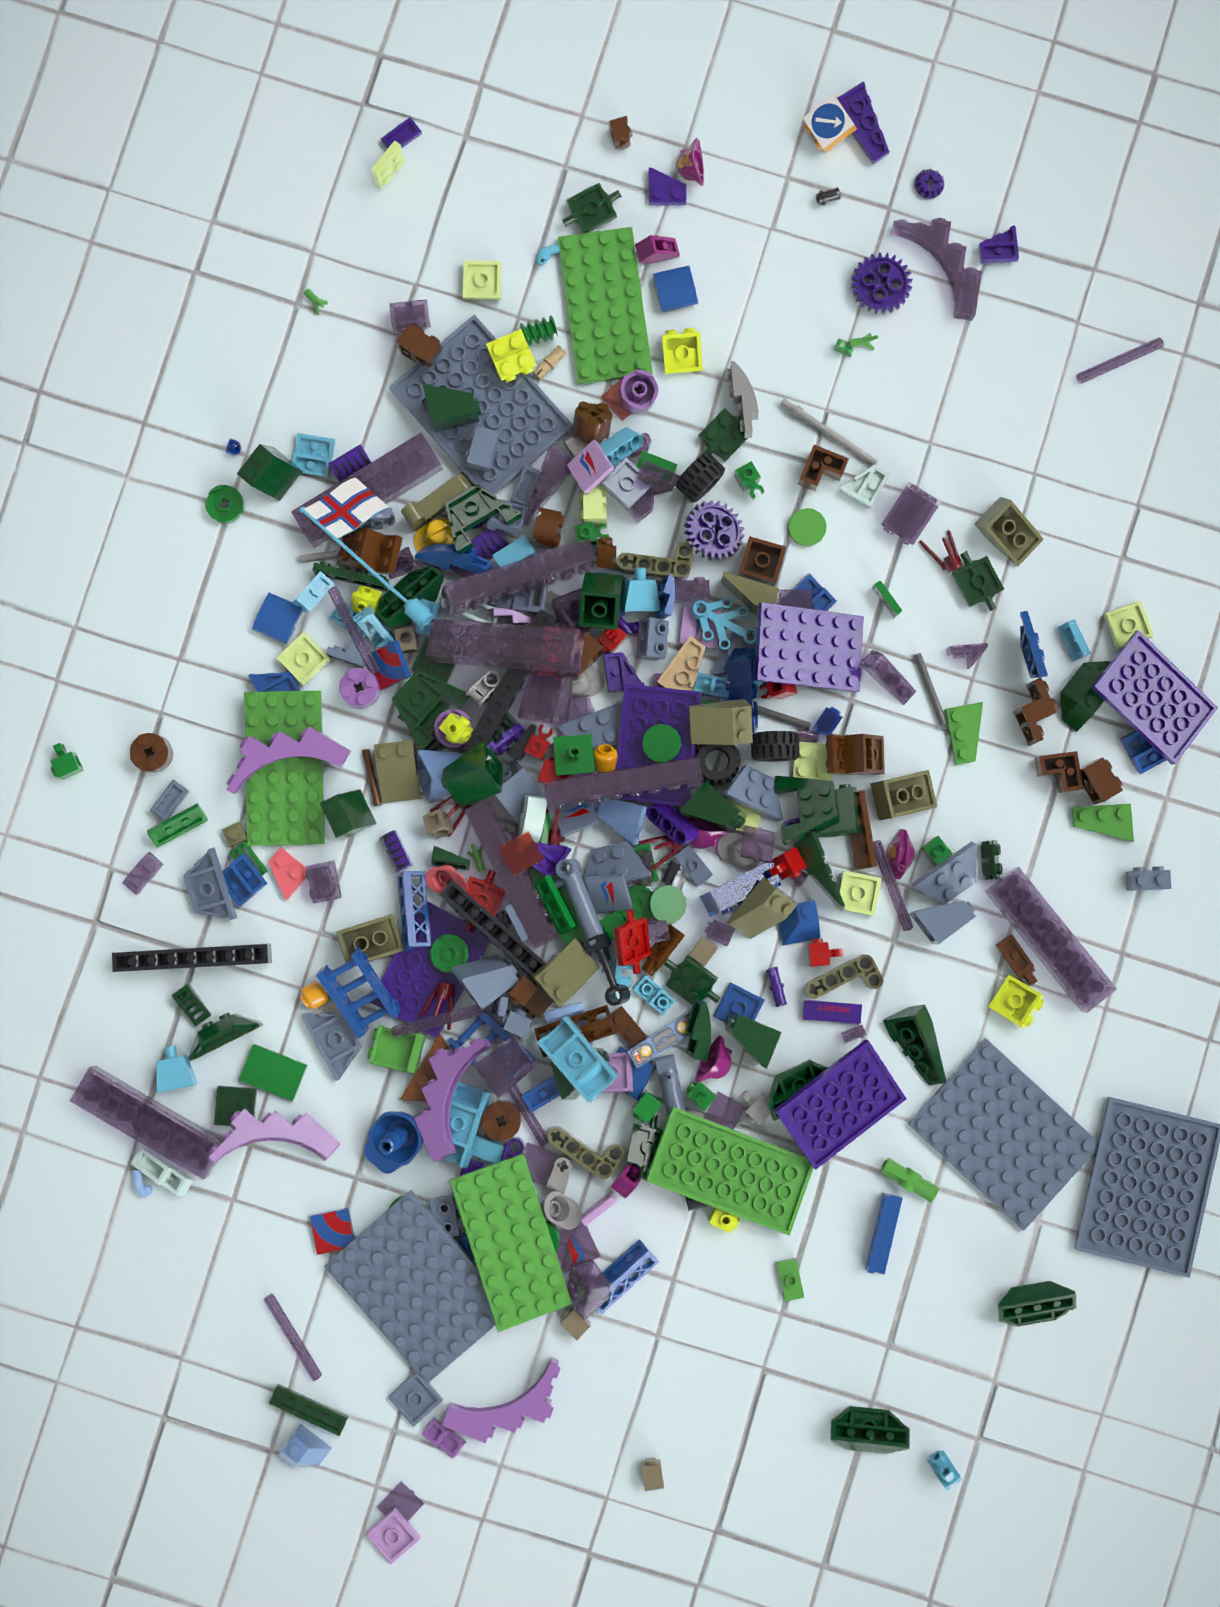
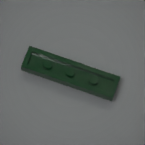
M327 562L314 563L312 570L315 575L321 571L326 577L389 591V588L375 576L368 575L366 571L357 570V572H354L345 566H338L336 568ZM380 575L386 582L390 584L389 579H386V576Z
M277 1384L269 1401V1404L339 1437L349 1417L281 1384Z

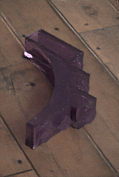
M944 218L932 219L929 226L923 222L909 223L904 219L894 220L891 227V235L906 238L920 245L940 263L952 288L954 318L973 321L977 310L982 271L974 267L964 268L967 246H962L961 243L957 242L948 243L951 221H947Z

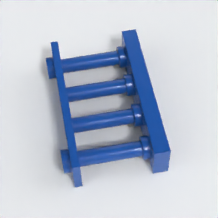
M358 947L351 955L352 960L334 970L325 965L320 968L316 977L359 1039L366 1034L369 1029L368 1024L388 1013L394 1020L401 1010L399 1003L395 999L393 1000L368 962L367 955ZM358 966L363 975L344 986L340 985L336 977ZM368 982L374 991L355 1002L351 1001L347 993ZM379 998L384 1007L365 1018L362 1017L358 1012V1008Z
M479 1007L475 1011L477 1014L476 1020L457 1040L451 1037L448 1040L450 1043L449 1047L453 1051L462 1047L467 1039L481 1025L486 1023L491 1029L484 1039L489 1040L491 1043L500 1036L505 1041L504 1046L485 1067L476 1059L472 1064L493 1083L491 1087L497 1093L502 1092L505 1094L507 1089L504 1085L524 1064L532 1065L537 1058L508 1031L504 1030V1027L485 1009ZM515 1050L519 1054L518 1060L497 1080L490 1072L509 1051Z

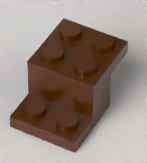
M357 528L343 536L342 542L377 574H394L403 537L384 535L369 528ZM340 548L337 565L355 567L371 573L345 549Z
M1038 678L1026 685L1033 702L1013 711L1028 746L1044 740V731L1036 722L1057 713V704L1053 698H1050L1048 684L1042 678Z
M871 734L826 735L827 773L841 775L885 774L884 736Z

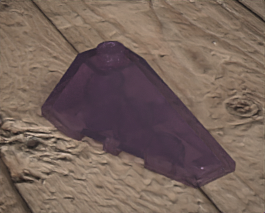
M549 445L541 467L542 478H539L536 482L534 490L536 494L535 497H531L524 518V525L526 526L539 513V507L543 508L558 490L567 475H571V471L567 466L572 461L571 457Z

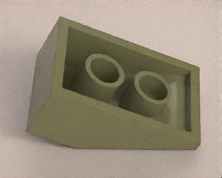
M999 497L974 524L985 538L1016 566H1019L1044 540L1013 501L1003 497Z
M725 571L721 583L751 611L755 612L756 616H758L759 603L775 604L779 592L777 587Z
M745 699L688 706L691 744L738 745L753 743L751 705Z
M414 741L374 744L382 803L421 799Z
M929 770L870 783L879 821L938 807Z
M763 877L728 919L727 923L751 939L785 920L798 904L784 891Z
M393 914L336 931L345 963L352 960L351 955L358 947L367 955L368 962L403 951V945Z
M574 938L531 977L555 1006L561 1007L600 967Z

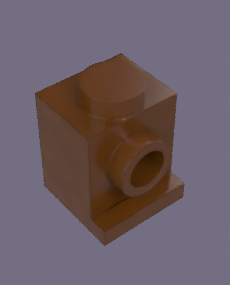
M627 115L610 120L609 130L615 149L630 147L632 131L630 126H628Z
M597 538V567L616 568V545H613V538Z

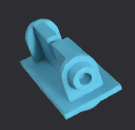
M1075 619L1057 627L1073 661L1091 654Z

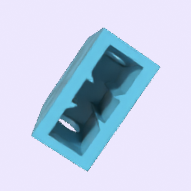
M635 567V578L625 579L621 597V610L660 611L656 580L646 578L645 567Z
M176 1045L165 1047L166 1059L156 1063L157 1093L198 1084L188 1056H177Z

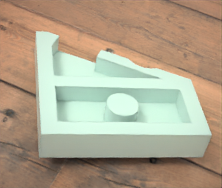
M873 465L862 474L857 475L854 479L842 485L839 490L871 508L890 474Z

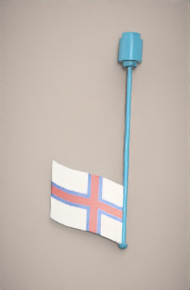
M357 478L342 483L320 501L308 507H300V513H304L405 603L404 613L417 625L424 627L431 621L433 615L428 607L417 598L408 601L339 540V538L356 530L375 514L390 508Z

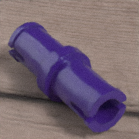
M778 967L766 969L770 983L769 990L772 991L775 1007H780L781 1004L782 1006L787 1005L783 990L784 983H781Z

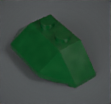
M430 565L427 568L408 573L393 588L408 601L417 598L418 600L425 599L435 602L438 598L444 575L433 565ZM391 590L381 597L375 615L387 626L409 625L413 621L404 613L405 603Z
M1110 661L1083 663L1060 692L1061 721L1075 732L1095 714L1105 701L1091 687L1110 664Z
M229 1012L219 1017L220 1021L214 1024L210 1021L201 1026L202 1030L197 1032L188 1058L190 1061L196 1060L263 1026V1023L239 1014L230 1015Z
M809 1059L775 1075L767 1101L773 1121L779 1119L774 1111L775 1108L829 1067Z
M1052 1281L1011 1287L998 1303L999 1322L1019 1327L1057 1320L1070 1310L1077 1308L1076 1292Z
M849 1406L831 1420L830 1441L846 1450L889 1454L910 1449V1428L904 1425L889 1410Z

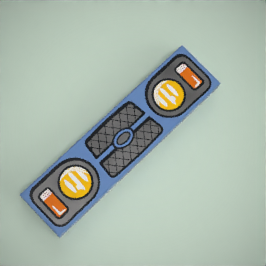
M691 1010L626 1051L635 1068L638 1069L687 1036L684 1032Z

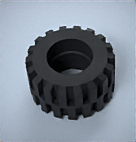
M709 452L704 453L682 473L675 487L691 503H694L705 496L723 476L725 467Z
M763 731L752 734L751 759L755 761H791L800 757L799 734L796 732Z
M699 744L695 750L693 770H695L696 776L702 782L707 781L717 786L726 784L737 775L740 769V751L735 745ZM713 750L722 751L728 758V765L721 772H713L706 766V756Z

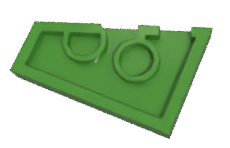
M983 702L944 709L955 765L976 761Z
M1131 803L1072 808L1073 827L1134 842Z

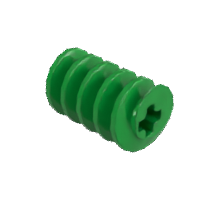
M552 315L549 316L548 322L545 317H542L541 324L537 319L534 320V325L527 321V327L520 323L519 329L522 330L529 346H532L533 339L539 344L540 338L546 342L547 336L551 340H554V334L558 336Z

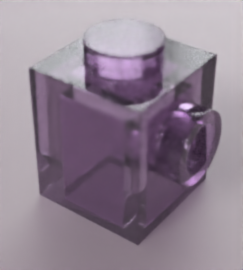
M713 919L712 923H707L704 932L707 933V938L728 947L735 928Z

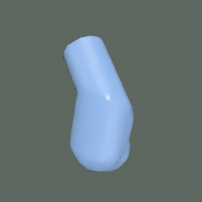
M140 1170L132 1171L133 1188L141 1197L150 1196L152 1194V1187L143 1184L142 1172Z

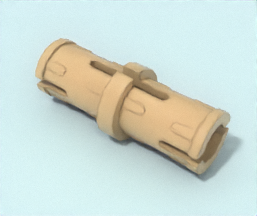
M560 345L548 357L545 356L543 362L532 372L535 377L538 375V380L541 381L551 369L554 370L556 364L567 354L564 349H561Z

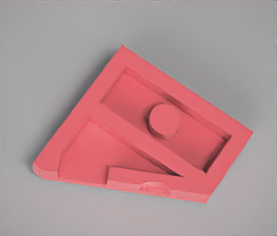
M282 847L279 848L268 862L286 900H289L311 872Z

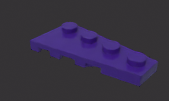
M863 81L837 99L857 127V130L852 133L874 165L888 156L890 151L882 129L879 127L877 115L874 113L870 96L867 94L866 85Z

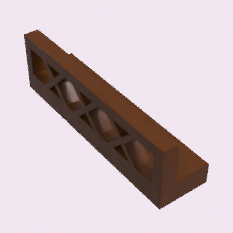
M865 790L857 792L862 833L850 835L855 870L877 866Z
M608 1005L570 1017L576 1025L581 1020L585 1019L588 1021L586 1025H577V1027L589 1042L617 1034ZM606 1012L607 1018L596 1019L597 1015ZM561 1020L535 1028L534 1032L537 1042L541 1039V1033H551L560 1024ZM539 1046L543 1058L547 1057V1054Z

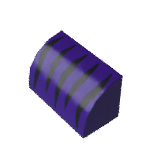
M361 444L328 463L340 484L350 479L358 478L374 468Z
M487 529L471 541L474 546L472 548L477 549L476 556L491 560L493 554L509 545L500 529Z
M396 830L379 838L395 873L413 866Z

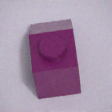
M650 235L635 244L639 263L654 264L680 256L676 238Z
M627 1163L610 1187L626 1199L641 1181L638 1179L641 1168Z

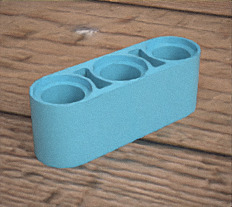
M625 427L601 443L600 446L611 464L615 466L641 447L643 436Z

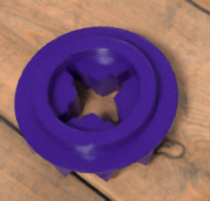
M932 168L928 170L923 169L917 174L914 182L917 193L927 199L939 196L945 185L944 176H941L939 170L935 171ZM929 177H931V181L935 183L932 184L930 190L928 184L925 183L928 181Z

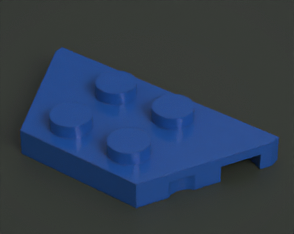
M1028 611L1020 612V618L1023 623L1020 626V647L1030 679L1046 677L1048 673L1044 664L1045 656L1043 649H1040L1038 645V633L1034 632Z
M290 672L248 675L257 692L301 691Z

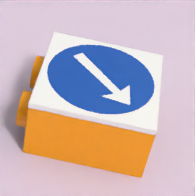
M834 94L803 117L806 123L803 125L809 135L814 134L816 137L814 142L819 150L823 148L826 152L857 130V127Z

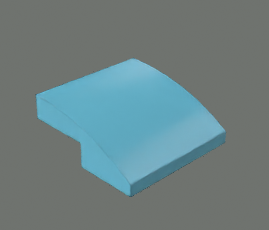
M297 433L292 462L303 471L302 473L329 477L331 468L328 463L332 462L336 439Z

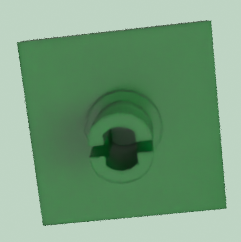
M592 734L553 737L556 776L595 773Z

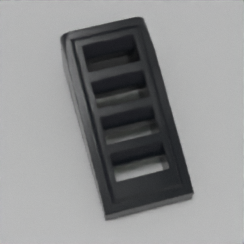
M531 724L508 750V756L520 762L523 760L524 750L532 734H535L537 730L535 724Z

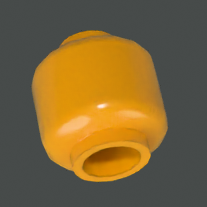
M602 744L595 748L593 751L595 770L600 773H608L615 770L618 758L617 751L608 744Z
M313 981L303 987L301 995H299L307 1009L310 1007L315 1010L328 1001V996L326 995L328 993L318 981Z

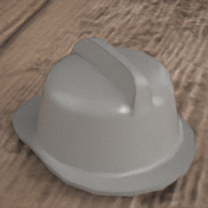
M588 666L579 678L572 672L567 671L561 676L559 681L561 693L571 700L594 696L604 686L602 672L592 666Z
M727 833L718 842L717 848L720 857L740 869L751 870L757 867L761 861L762 854L759 845L741 834Z
M553 1191L547 1195L543 1202H540L546 1221L552 1222L566 1230L574 1229L579 1225L582 1216L581 1209L573 1199L558 1191Z

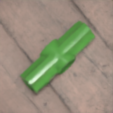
M889 1157L883 1163L880 1172L898 1182V1185L911 1193H916L930 1203L935 1199L939 1190L936 1185Z

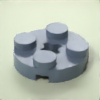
M392 508L384 509L361 525L362 528L379 530L383 529L384 524L388 523V526L395 523V515L392 512Z

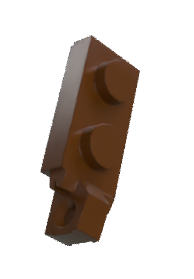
M671 924L668 925L651 947V955L647 957V961L641 969L648 975L653 976L685 935Z
M1012 934L995 944L1020 980L1025 979L1029 986L1038 981L1032 973L1035 971L1033 963Z
M622 1005L611 1014L615 1029L631 1048L647 1038L646 1034Z

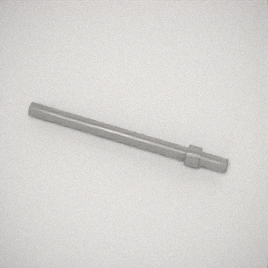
M785 398L781 401L780 405L791 411L793 416L796 418L800 417L870 465H876L878 462L877 459L803 411L804 408L801 406H796Z

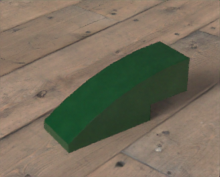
M695 997L684 1032L690 1037L686 1054L693 1059L707 1061L711 1043L710 1014L707 1003L699 997Z

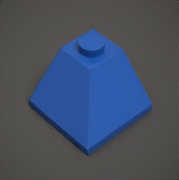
M815 900L798 903L789 916L778 923L783 946L821 938Z

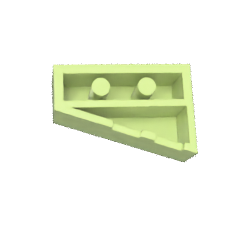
M599 483L588 494L579 491V502L583 503V510H580V521H584V523L593 522L594 527L607 524L606 490Z

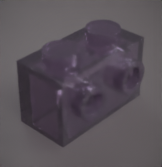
M427 299L389 303L393 331L403 333L409 323L413 326L418 325L423 330L431 327Z
M684 577L674 578V603H695L696 601L709 603V580H705V577H695L694 580H686Z
M335 860L306 866V878L309 881V894L313 904L342 898Z

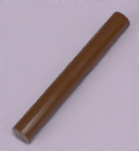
M365 749L362 750L373 804L374 806H379L382 804L370 750Z

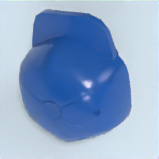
M387 1111L380 1115L370 1128L368 1133L369 1139L364 1148V1155L367 1160L383 1173L390 1174L401 1166H406L422 1148L424 1140L414 1116L402 1111Z

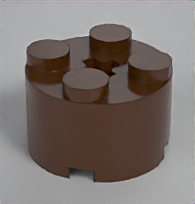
M579 402L574 413L572 434L575 437L578 435L581 437V441L591 443L593 440L602 443L603 439L606 438L607 440L610 436L613 417L612 412L608 409L609 406L605 403Z
M539 507L538 511L541 512V515L536 516L533 538H536V541L533 540L532 545L555 549V546L558 547L560 545L562 535L558 533L559 528L564 526L565 516L562 515L561 511Z
M154 733L140 734L130 747V760L137 768L143 771L160 772L166 769L173 760L174 753L170 742L165 737ZM150 750L155 752L154 756L149 754Z
M498 1100L491 1103L482 1116L484 1132L490 1138L497 1141H506L516 1135L522 1122L518 1107L508 1100ZM505 1116L507 1123L500 1125L497 1117Z

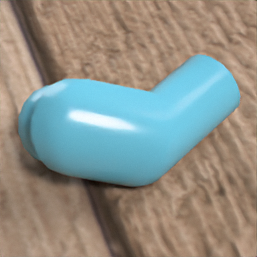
M554 244L542 247L536 256V262L539 265H545L551 255L560 253L559 245Z

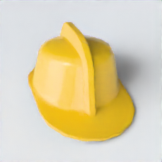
M438 518L421 527L414 536V546L417 551L429 545L452 544L454 542L451 526L446 518Z

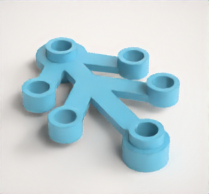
M724 597L720 601L709 604L702 600L696 601L691 607V613L694 618L700 620L703 630L702 639L705 642L712 641L714 637L713 631L709 628L708 618L715 624L720 640V650L727 651L731 645L724 628L743 637L744 642L748 645L756 643V629L749 628L745 630L729 621L738 617L741 619L747 618L749 609L746 606L717 615L712 611L720 608L728 610L732 607V600L729 597ZM729 601L730 605L724 606L723 602ZM703 608L704 612L698 613L697 609ZM745 610L747 614L741 615L740 611ZM710 633L711 638H705L704 635ZM753 635L754 639L748 640L747 636ZM727 642L728 646L724 648L721 646V643Z

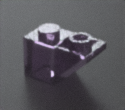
M654 478L651 479L654 485L628 510L638 523L653 512Z

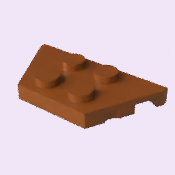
M441 1034L435 1040L418 1068L416 1075H414L400 1099L427 1102L421 1088L427 1086L428 1081L437 1078L429 1058L434 1056V1052L439 1049L451 1050Z

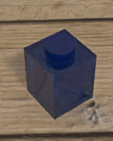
M826 707L812 728L825 737L828 734H832L843 718L840 716L841 712L834 707Z

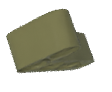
M459 473L417 504L414 501L402 508L401 513L413 531H417L446 511L445 503L471 488L472 485L463 473Z
M688 542L679 543L676 548L675 559L621 553L617 558V568L620 572L635 574V568H633L634 560H636L635 567H639V563L645 561L649 564V567L646 569V576L664 578L670 574L673 575L674 580L684 581L690 574L693 548H690L691 544ZM686 548L690 553L687 556H682L679 550ZM624 559H627L628 564L624 567L622 562ZM660 564H665L668 570L660 572L657 567ZM682 566L686 568L687 572L684 575H680L676 569Z
M862 954L808 981L804 985V993L810 998H818L861 976L866 987L878 989L883 984V977L874 959L870 955ZM864 957L869 960V966L865 969L860 966V960ZM847 966L852 969L850 977L843 975V969ZM829 975L835 978V983L832 986H828L825 982L826 977ZM871 975L878 977V983L874 986L869 983ZM821 980V984L825 988V990H823V988L820 987L815 990L816 994L809 993L808 990L811 989L810 985L818 986L820 985L818 981Z
M554 1126L548 1132V1141L553 1146L601 1179L609 1178L624 1157L623 1147L619 1144H611L601 1156L560 1126ZM557 1131H559L560 1137L562 1139H565V1136L568 1137V1139L564 1143V1146L560 1145L562 1143V1140H560L559 1138H557L556 1140L552 1139V1132L556 1133ZM575 1142L578 1149L571 1152L567 1149V1144ZM617 1148L620 1150L621 1154L618 1158L610 1156L612 1149ZM590 1153L594 1159L592 1162L586 1163L583 1160V1155ZM601 1165H608L610 1170L607 1174L599 1172L598 1169Z

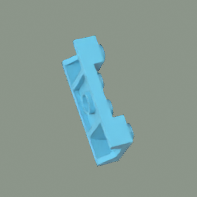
M565 1016L560 1024L549 1035L540 1039L537 1044L587 1102H592L619 1077V1074L602 1058L571 1018Z
M461 1081L458 1082L450 1107L451 1136L457 1153L445 1158V1160L455 1163L461 1168H468L474 1150L472 1145L483 1112L489 1105L492 1096L491 1092Z

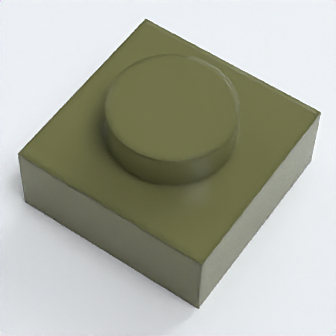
M241 822L222 829L229 847L247 840V835Z

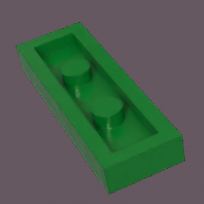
M197 803L148 829L147 834L158 848L207 822L208 818Z
M550 874L535 882L533 885L558 934H564L574 928L576 925Z

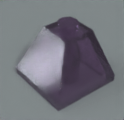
M582 588L554 598L551 601L558 620V626L568 641L575 639L580 633L583 635L592 628L579 626Z

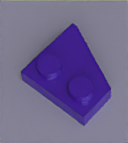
M649 167V205H686V184Z
M1016 225L1011 226L1004 233H998L993 238L986 239L979 244L980 264L1018 262L1019 251Z
M623 652L603 654L608 693L624 691L625 684L645 686L644 682H641L635 673L636 671L633 666L628 663V659Z
M518 723L503 733L497 742L494 743L492 741L488 746L496 756L499 754L503 755L509 750V745L520 738L525 729Z
M532 841L521 855V858L544 876L550 874L552 877L556 872L557 863L560 860H564L572 849L563 845Z

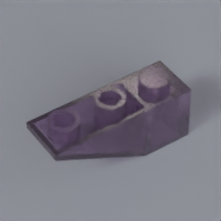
M871 650L860 662L865 671L901 704L905 705L916 693L912 685L882 653Z

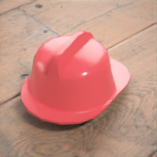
M441 865L433 867L426 873V883L434 892L438 893L449 879L456 882L466 892L468 891L467 882L453 866Z

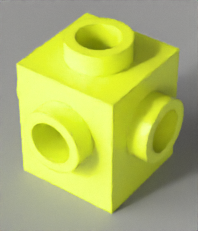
M360 585L357 592L354 591L351 596V603H353L352 611L359 613L367 606H370L376 613L382 592Z
M450 713L439 726V729L446 734L445 738L452 744L467 742L471 737L470 733L474 730L469 725L470 721L467 718Z

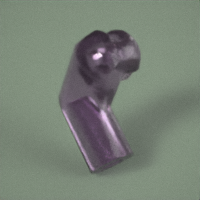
M648 433L641 434L643 436V443L639 449L630 454L631 458L640 456L642 450L648 452L651 445V438Z

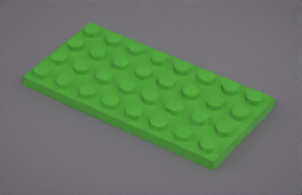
M632 227L558 237L578 385L623 379L627 374L636 370H644L653 375Z
M322 691L244 692L245 737L253 736L271 746L270 740L275 733L278 734L279 731L286 733L299 742L301 741L299 737L305 728L308 729L309 726L323 733ZM301 756L284 758L256 771L246 781L248 846L325 844V814L320 805V802L324 801L323 760Z
M672 1106L645 1181L790 1236L813 1167L806 1157Z
M524 1154L513 1156L450 1179L449 1183L497 1331H504L571 1305L572 1302Z

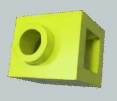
M715 1207L709 1218V1224L729 1233L733 1229L736 1230L740 1222L738 1216Z

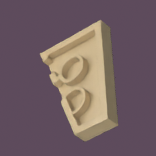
M690 636L658 679L657 684L663 688L692 691L706 647Z

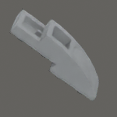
M731 361L730 368L727 369L728 380L732 382V386H729V397H733V403L738 404V412L743 417V420H740V432L744 431V438H752V420H758L759 412L756 396L744 371L735 361Z

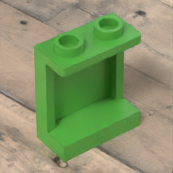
M379 1025L378 1029H374L372 1040L375 1041L373 1048H369L367 1059H370L369 1063L372 1065L416 1075L426 1037L422 1034H412Z

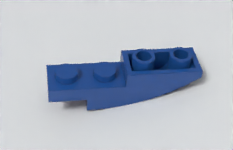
M455 544L429 545L421 548L414 557L423 563L438 566L442 570H450L455 565L459 569L472 571L479 576H486L493 569L494 564L492 561L476 556L477 549L471 548L458 555Z

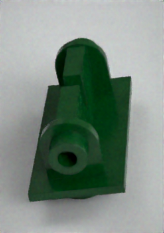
M991 840V844L990 841H982V845H980L981 859L989 858V862H982L983 876H985V880L993 879V875L995 879H1000V874H1003L1002 863H999L1001 846L997 843V840Z

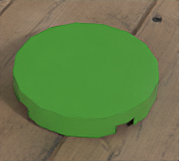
M805 508L797 511L789 521L788 530L795 543L800 546L810 547L818 544L826 534L827 525L825 518L820 512L815 509Z

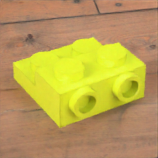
M685 328L684 332L677 333L676 329L665 330V334H661L665 374L703 371L700 331H695V328Z
M521 329L486 343L501 381L504 379L506 382L516 379V374L523 372V375L534 371L533 367L537 366Z
M1008 975L988 1007L1024 1030L1025 1026L1028 1028L1034 1021L1032 1015L1035 1010H1041L1045 1001L1042 1000L1044 996L1041 993Z

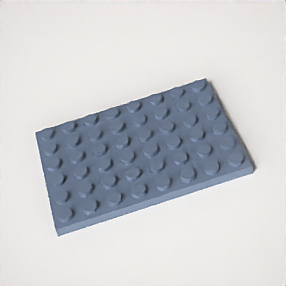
M474 314L440 343L442 351L430 368L418 362L389 387V390L474 485L479 484L496 495L521 474L524 464L530 466L572 430L573 424L528 374L518 373L516 374V379L506 382L505 379L500 380L486 346V343L496 338ZM423 385L472 393L474 399L478 398L482 414L478 416L480 422L435 433ZM476 426L498 431L500 435L490 473L467 466V461L464 460L466 450L470 449L472 442H469L471 432L475 431Z
M986 1038L908 1123L910 1127L1023 1231L1026 1230L1097 1151L1099 1144L1089 1132Z
M1108 1096L1098 1139L1099 1144L1095 1152L1074 1249L1190 1278L1220 1145V1124Z
M412 1190L408 1191L324 1265L328 1272L426 1384L495 1326L476 1263Z

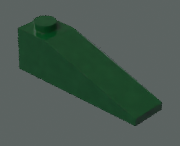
M812 832L794 843L793 848L797 847L807 866L804 870L840 911L844 910L845 904L838 886L831 879L833 878L831 868L824 862V850L816 832Z
M926 1005L908 1007L885 1018L883 1022L890 1038L894 1043L898 1042L903 1049L902 1053L906 1057H910L915 1064L914 1068L928 1085L946 1083L933 1021Z

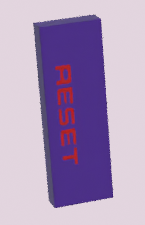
M804 1000L802 1019L861 1024L862 1004Z

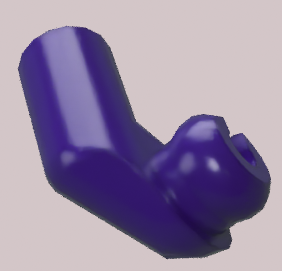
M620 615L618 627L626 634L635 635L638 634L639 622L627 623Z

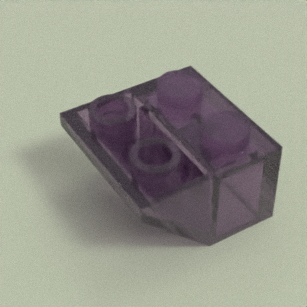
M593 1259L573 1263L567 1284L571 1302L575 1310L585 1320L608 1300L611 1284Z

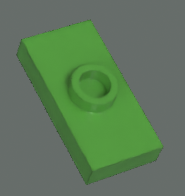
M796 1258L777 1262L785 1302L805 1298Z

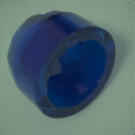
M230 438L226 447V453L236 455L241 451V444L239 441Z

